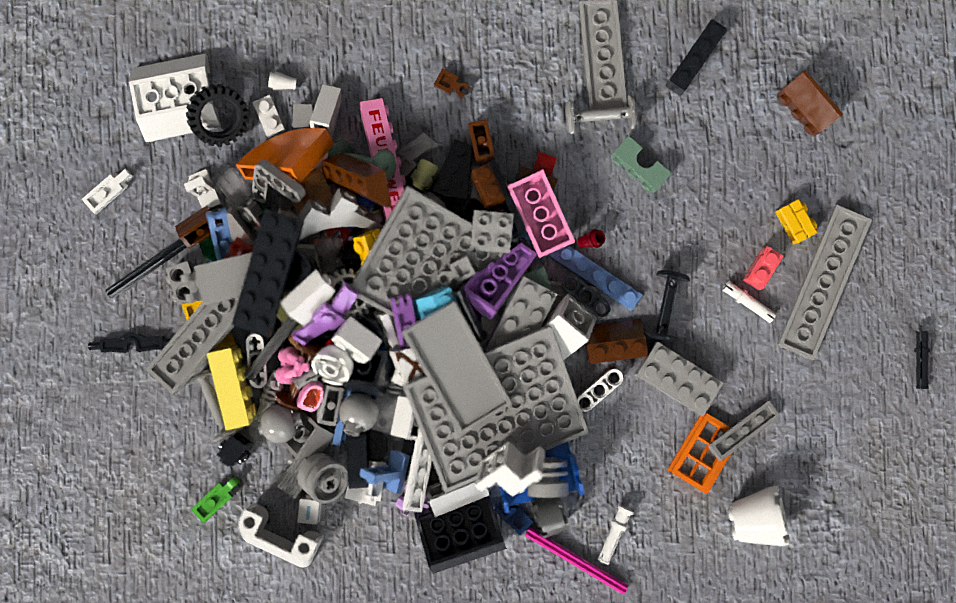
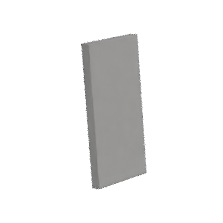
M455 301L448 303L401 331L461 435L512 405Z

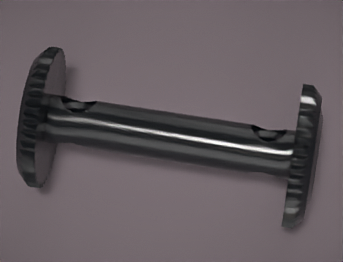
M659 270L656 275L667 278L658 324L656 332L644 331V334L651 339L676 342L678 338L667 335L677 284L678 281L688 282L690 278L688 275L680 272Z

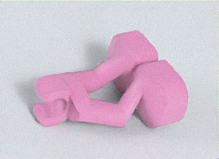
M283 347L279 351L278 358L281 366L275 372L276 380L279 383L291 384L294 377L301 376L303 371L309 372L310 364L305 363V359L300 356L296 348Z

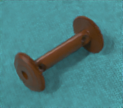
M316 339L310 340L306 345L295 341L296 347L304 352L302 357L305 359V363L310 364L309 367H311L314 356L325 347L322 342ZM293 381L289 391L282 390L276 392L275 399L281 406L294 411L303 410L297 407L296 403L302 388L298 390Z

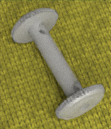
M632 95L627 97V107L574 111L572 100L566 103V124L570 134H574V123L627 118L630 129L636 126L637 109Z
M211 369L193 375L186 384L191 385L198 382L202 385L204 397L216 424L220 427L221 434L210 438L211 441L216 442L237 434L243 427L226 430L218 396L214 387L209 383V377L212 376Z

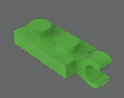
M235 476L225 485L219 482L191 508L192 512L204 524L234 496L230 491L241 481Z

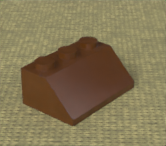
M806 70L777 94L779 101L791 110L792 116L804 125V130L813 137L821 133L843 115L841 110Z
M640 318L595 324L589 340L585 343L588 364L648 356L646 337Z

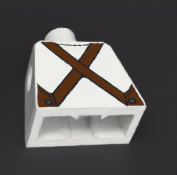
M398 348L389 351L401 381L410 382L426 375L411 348L403 350Z

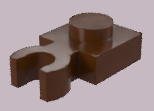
M443 68L434 83L435 88L451 95L452 91H455L456 95L464 99L465 95L460 92V89L465 88L469 90L467 83H458L459 77Z

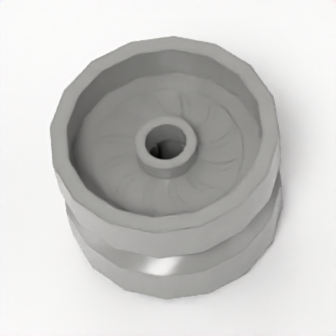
M316 453L302 463L297 479L299 486L316 502L325 504L337 500L344 493L348 485V472L344 466L330 455Z

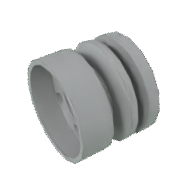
M545 457L543 475L537 482H532L527 486L528 496L543 498L567 496L568 481L559 479V476L567 475L568 470L559 468L567 467L568 460Z

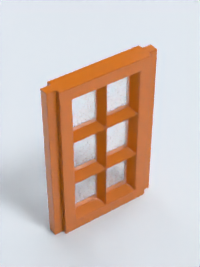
M705 413L704 416L699 415L667 470L705 494H708L731 456L730 454L722 461H718L708 447V444L730 429V427L708 413Z

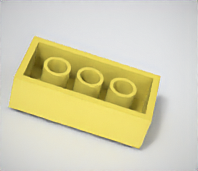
M238 344L217 348L207 353L226 430L250 425L255 415H257V408L255 404H252V388L247 384L246 377L244 376L247 368L246 366L243 367L241 359H244L241 348H238Z

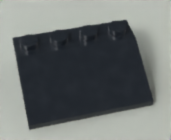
M490 496L435 517L432 507L422 510V512L414 513L428 567L433 574L507 549Z

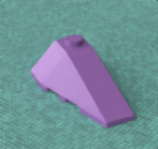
M520 243L511 249L510 253H505L503 257L494 263H490L480 272L475 273L464 286L466 295L474 309L492 320L535 259L537 253Z

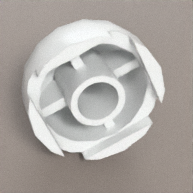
M336 345L322 348L312 361V368L317 375L319 372L323 376V381L334 385H341L344 381L347 382L353 371L354 364L351 355L347 350L343 351Z

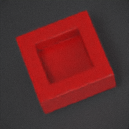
M539 152L533 170L538 172L543 170L546 175L551 176L557 158Z

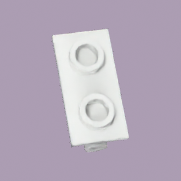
M369 460L368 467L383 466L386 463ZM378 482V484L369 483L368 488H363L362 499L381 502L383 482Z

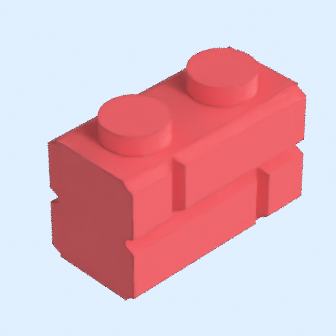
M768 246L761 248L742 281L757 290L764 289L782 260L783 255Z

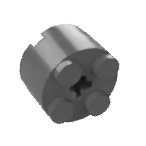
M540 497L530 501V504L534 506L531 507L537 528L542 529L543 533H540L543 539L566 531V528L569 527L566 516H563L560 509L563 508L559 497Z

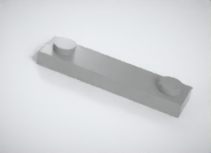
M768 400L708 444V447L718 461H722L778 419L780 414Z

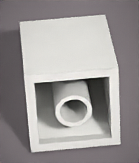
M568 293L545 317L540 328L548 325L551 326L561 356L565 360L589 340L597 317Z

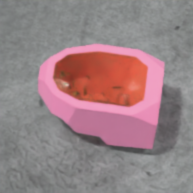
M312 381L305 385L297 397V407L310 412L316 411L323 399L324 386L322 382Z

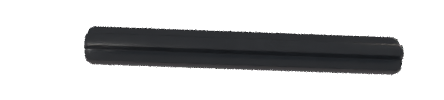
M181 239L177 240L105 290L106 294L110 298L116 297L183 251L187 246Z

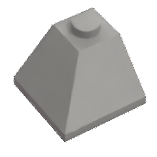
M304 410L300 411L303 425L298 426L297 433L292 439L282 443L298 460L324 451L334 437V434L324 424L317 423L314 417Z

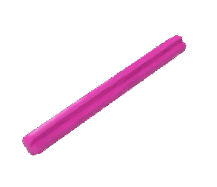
M532 527L527 529L525 533L527 538L621 594H625L628 585L551 538L543 539L540 535L541 532Z

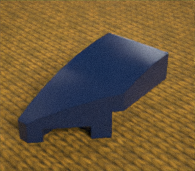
M505 508L494 509L519 536L534 523L521 508H509L510 513H506Z

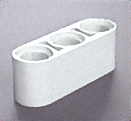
M609 369L576 397L579 403L581 398L586 397L589 400V405L585 408L580 407L581 411L591 410L617 388L623 381V374L617 369ZM612 372L618 375V380L615 383L609 381V375ZM600 384L603 387V393L596 395L594 387Z

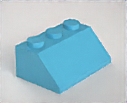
M441 286L412 300L417 321L455 301L450 287Z

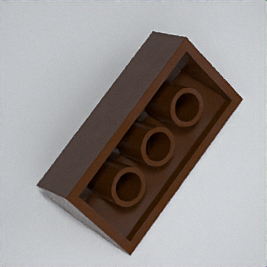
M339 153L322 160V170L326 179L382 206L392 207L385 169L344 153Z

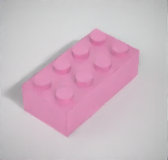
M543 170L507 186L539 258L575 242Z

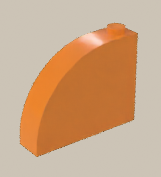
M326 128L296 129L261 143L248 152L236 166L244 179L253 180L255 165L261 160H267L300 184L330 150L334 142Z

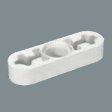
M251 332L246 339L248 368L252 364L251 358L254 355H259L260 349L263 350L265 347L263 335ZM253 337H256L257 340H260V342H258L257 344V350L253 351L254 343L250 342L253 339ZM267 363L259 372L260 377L264 378L260 383L257 379L249 380L253 387L262 388L266 385L268 379Z

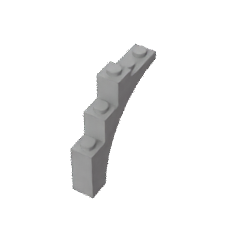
M338 189L327 207L321 201L315 202L309 199L298 217L290 211L285 212L281 209L278 211L280 214L305 221L300 240L313 233L330 228L360 227L371 230L380 228L381 231L385 225L382 215L379 213L373 214L364 206L358 205L355 194L349 190Z

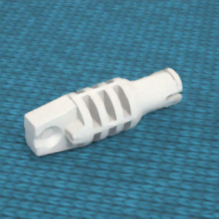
M276 370L269 377L266 387H264V392L261 394L262 397L259 399V409L254 417L258 422H260L262 413L268 407L276 405L275 394L283 389L284 384L276 380Z

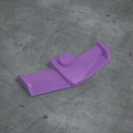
M344 282L342 289L331 306L324 302L312 314V322L298 330L292 331V338L306 345L310 340L325 331L338 328L345 321L346 313L360 292Z

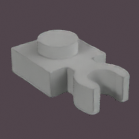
M463 256L448 264L449 271L443 270L437 275L438 277L446 275L447 281L443 282L442 285L448 286L451 284L452 279L455 278L456 282L459 283L474 275L475 272L467 256Z

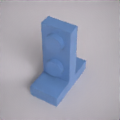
M391 450L388 465L361 468L359 476L367 479V482L370 484L383 482L384 488L396 494L402 493L410 456L398 450Z

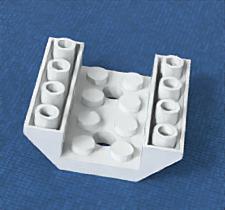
M206 53L131 69L129 85L135 117L146 142L193 133L186 121L188 120L186 117L188 109L186 107L187 104L190 105L191 103L189 100L191 96L193 98L196 96L195 92L197 90L200 92L202 91L201 87L206 86L208 88L210 85L208 79L210 68ZM189 85H194L195 91L192 94H186V88ZM151 93L157 94V99L154 102L148 101V96ZM213 100L208 102L201 112V122L207 130L221 127L218 109L214 106Z

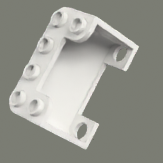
M253 503L244 509L238 526L241 536L246 542L296 566L303 568L311 564L324 535L312 530L307 531L303 536L299 534L296 543H293L264 529L269 517L266 508Z

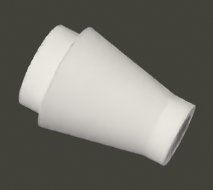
M277 71L275 73L270 72L268 87L273 88V90L296 89L297 78Z

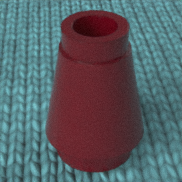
M593 229L579 237L577 244L580 248H599L605 243V234L601 230Z

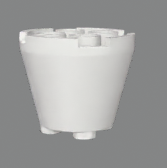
M778 485L767 487L732 502L728 513L730 521L734 520L735 524L734 528H732L734 540L775 546L790 545L782 497L777 496L779 491Z

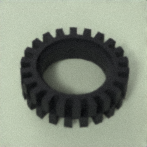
M210 84L208 88L206 86L201 87L202 91L199 92L197 90L195 92L196 96L194 98L191 96L189 99L191 103L190 105L187 104L186 107L188 109V112H186L188 120L186 121L191 131L198 139L205 144L208 143L210 146H214V144L218 147H222V144L228 146L231 145L230 141L235 143L238 141L236 139L238 135L240 137L244 135L242 130L246 131L248 128L245 124L249 123L247 115L250 114L246 108L248 107L246 102L236 91L228 86ZM214 99L228 100L234 108L235 115L232 124L220 132H212L205 129L201 122L202 109L208 102Z

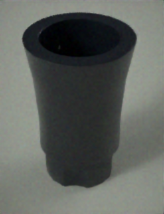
M453 196L440 198L447 210L471 224L474 210L482 211L481 203L476 198H458Z

